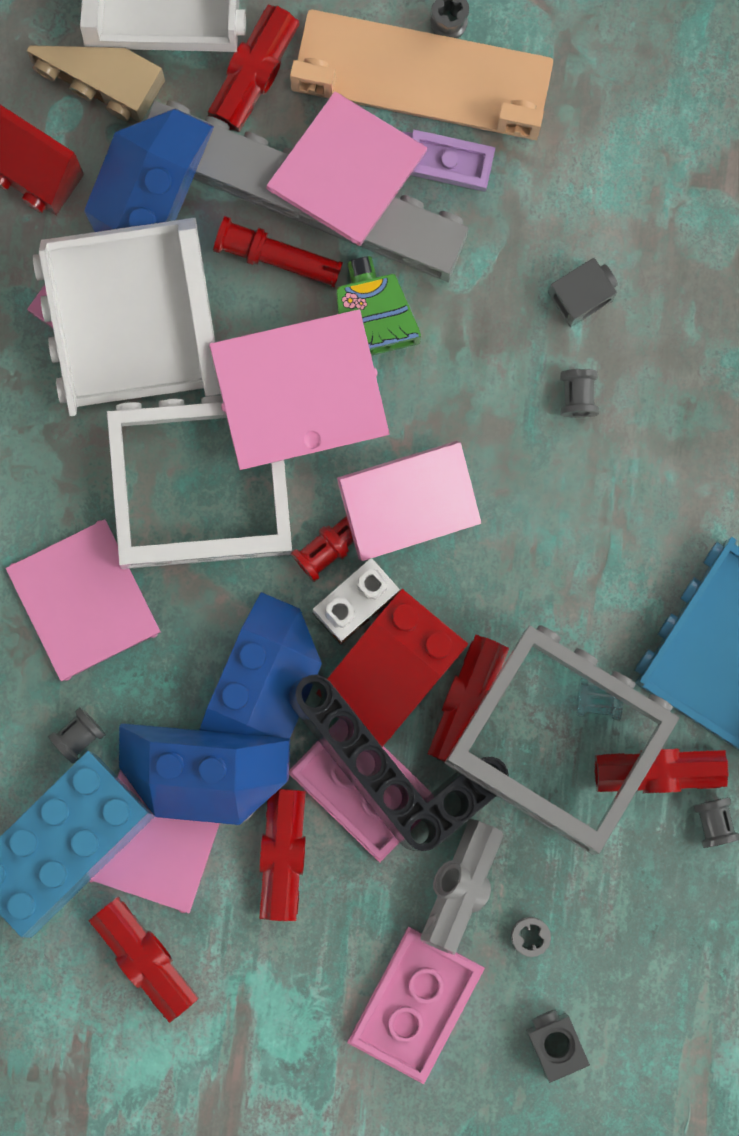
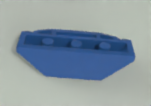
M172 109L116 131L84 209L94 232L175 221L214 126L178 109Z
M261 592L238 635L208 704L199 730L243 735L291 737L299 716L290 704V689L296 681L309 675H318L322 665L300 608ZM306 684L302 689L301 695L304 703H306L313 684Z
M123 723L119 726V768L152 814L158 818L240 825L289 780L290 738Z

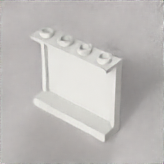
M82 0L80 29L85 47L126 48L128 50L237 52L238 35L245 36L246 11L245 9H239V0Z
M196 218L41 240L39 254L33 255V265L37 281L44 280L47 296H41L42 314L45 322L52 321L55 337L48 338L52 363L60 362L62 377L56 378L57 393L60 403L67 402L70 416L76 415L77 407L175 392L204 388L205 396L221 394L209 346L210 343H215Z

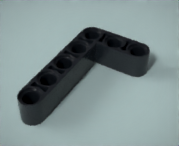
M309 675L296 681L291 687L289 701L294 711L399 843L406 849L429 851L437 847L496 797L495 794L457 771L423 799L329 680L320 675ZM306 684L315 685L321 692V701L317 707L306 705L302 699L301 692ZM335 717L344 720L348 726L347 737L342 742L334 740L329 733L330 722ZM363 751L370 753L375 760L374 771L368 776L361 774L356 767L357 757ZM495 757L480 758L509 776L506 765L500 759ZM391 785L397 787L402 794L401 804L394 810L388 808L383 799L385 790ZM450 792L457 794L461 800L460 811L454 816L449 815L444 808V799ZM418 819L423 820L429 830L427 839L421 844L413 840L410 831L412 824Z

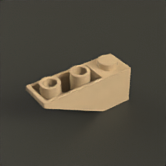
M30 45L27 49L30 60L34 64L32 68L35 72L50 81H55L56 77L71 84L69 89L84 100L91 101L93 97L107 104L105 109L109 113L123 121H128L129 117L138 122H142L165 82L161 67L126 48Z

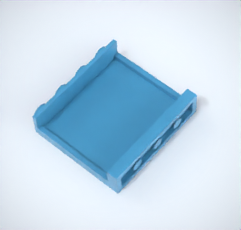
M731 537L723 545L719 542L713 545L703 561L709 568L700 581L695 577L690 581L680 597L686 604L678 616L671 613L667 617L657 634L663 640L655 652L648 649L644 653L634 671L640 674L635 684L647 692L664 699L675 710L739 750V546L735 545L737 540Z

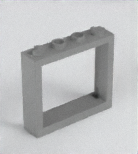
M529 625L521 635L444 763L590 854H600L680 717L671 713L673 706L664 699L654 694H650L647 698L634 690L635 682L616 671H613L610 675L596 666L598 660L591 654L579 648L572 652L559 644L561 637L552 630L541 625L535 629ZM532 647L658 724L596 830L469 752Z

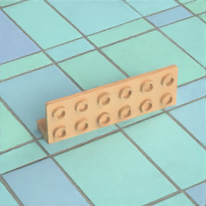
M311 9L307 13L298 60H293L290 81L291 90L294 92L329 99L334 92H337L358 105L537 141L544 114L553 59L551 57Z

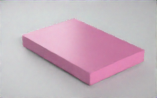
M458 441L337 478L357 556L361 561L482 524L462 445Z
M339 719L329 729V733L334 740L342 742L347 737L348 726L344 720ZM319 741L289 770V775L377 861L381 862L398 845L399 841ZM384 746L382 747L423 799L429 796L431 792ZM363 751L357 757L356 767L361 774L368 776L374 771L375 760L370 753ZM393 785L387 787L383 795L384 803L392 810L398 808L402 801L400 790ZM420 819L412 824L411 830L421 821Z
M408 926L347 1043L424 1084L485 967L457 952L455 955L449 954L423 943L420 939L422 933Z

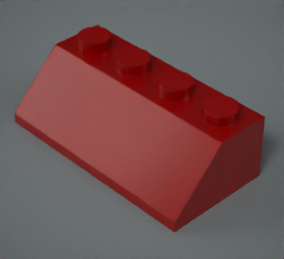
M0 104V188L7 191L12 186L24 194L21 200L29 207L41 214L47 209L57 216L84 176L75 152Z

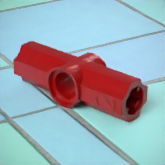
M268 4L247 42H242L238 46L237 52L233 54L227 68V78L207 112L208 116L227 123L230 126V131L233 130L240 133L260 95H265L272 86L281 66L280 59L300 25L299 20L292 16L290 12L279 6Z
M475 635L465 656L459 676L455 675L441 711L444 713L428 750V755L441 761H446L500 672L509 647L489 638Z
M661 749L638 790H643V793L681 792V789L686 788L712 789L727 787L729 772L726 750L679 752V749ZM615 753L595 755L596 791H619L640 754Z
M279 789L267 800L266 834H262L260 852V873H263L259 919L297 921L300 894L299 880L300 875L303 876L306 836H303L306 791Z
M119 896L88 920L116 955L115 961L123 973L137 988L141 987L154 1006L169 1023L199 1000L197 994L171 963L173 959L163 944L151 931H146L136 916L132 914Z

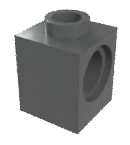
M594 257L553 282L548 294L571 328L613 302L617 294L615 287L618 286V283L606 264L600 266Z
M551 1010L532 1019L534 1026L526 1029L549 1083L590 1066L570 1017L566 1012L558 1015L556 1010ZM553 1032H562L567 1036L568 1040L566 1049L557 1055L546 1052L544 1042L547 1036Z

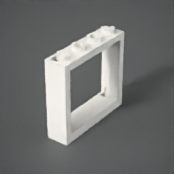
M221 395L201 398V404L184 405L183 399H167L159 401V407L142 409L141 403L130 402L116 405V411H107L119 565L121 569L291 555L292 543L284 460L271 463L277 527L276 535L132 547L122 426L227 418L226 413L221 408L223 403Z

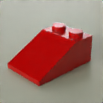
M401 589L327 680L331 682L383 747L464 651L468 643L404 589ZM318 689L315 694L321 698V692Z

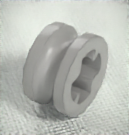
M525 917L513 926L511 941L515 949L522 955L536 957L548 949L551 942V933L548 926L540 919ZM533 924L540 927L538 935L542 938V942L538 947L531 944L532 949H527L522 946L524 939L519 933L525 926L530 930V925Z

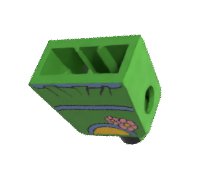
M371 256L349 261L347 264L352 283L337 288L338 314L360 309L371 356L420 344L421 333L395 274L377 277Z

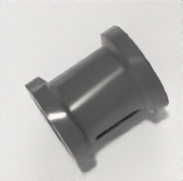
M436 0L432 4L430 21L434 34L452 38L461 37L468 25L469 4L467 0ZM450 11L452 16H457L456 20L449 21L448 16L443 15V12Z
M571 369L561 372L560 380L565 385V406L561 408V416L585 418L599 415V407L594 403V381L598 378V371L592 369Z
M81 707L75 711L76 717L58 733L52 732L48 736L53 745L72 764L79 760L78 754L96 738L102 739L106 736L96 721Z
M730 797L694 805L695 812L700 815L705 839L702 841L703 848L739 840V833L734 830L729 810L731 805Z

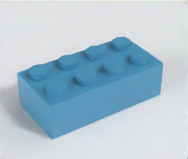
M87 751L0 836V915L20 937L32 938L155 817L150 809L118 778L98 755Z

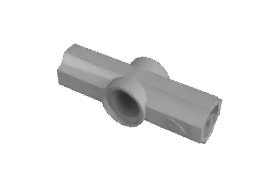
M469 819L453 860L444 863L435 875L433 889L438 896L420 937L423 943L455 955L471 914L481 910L490 897L491 884L486 877L504 836L502 831L481 821Z

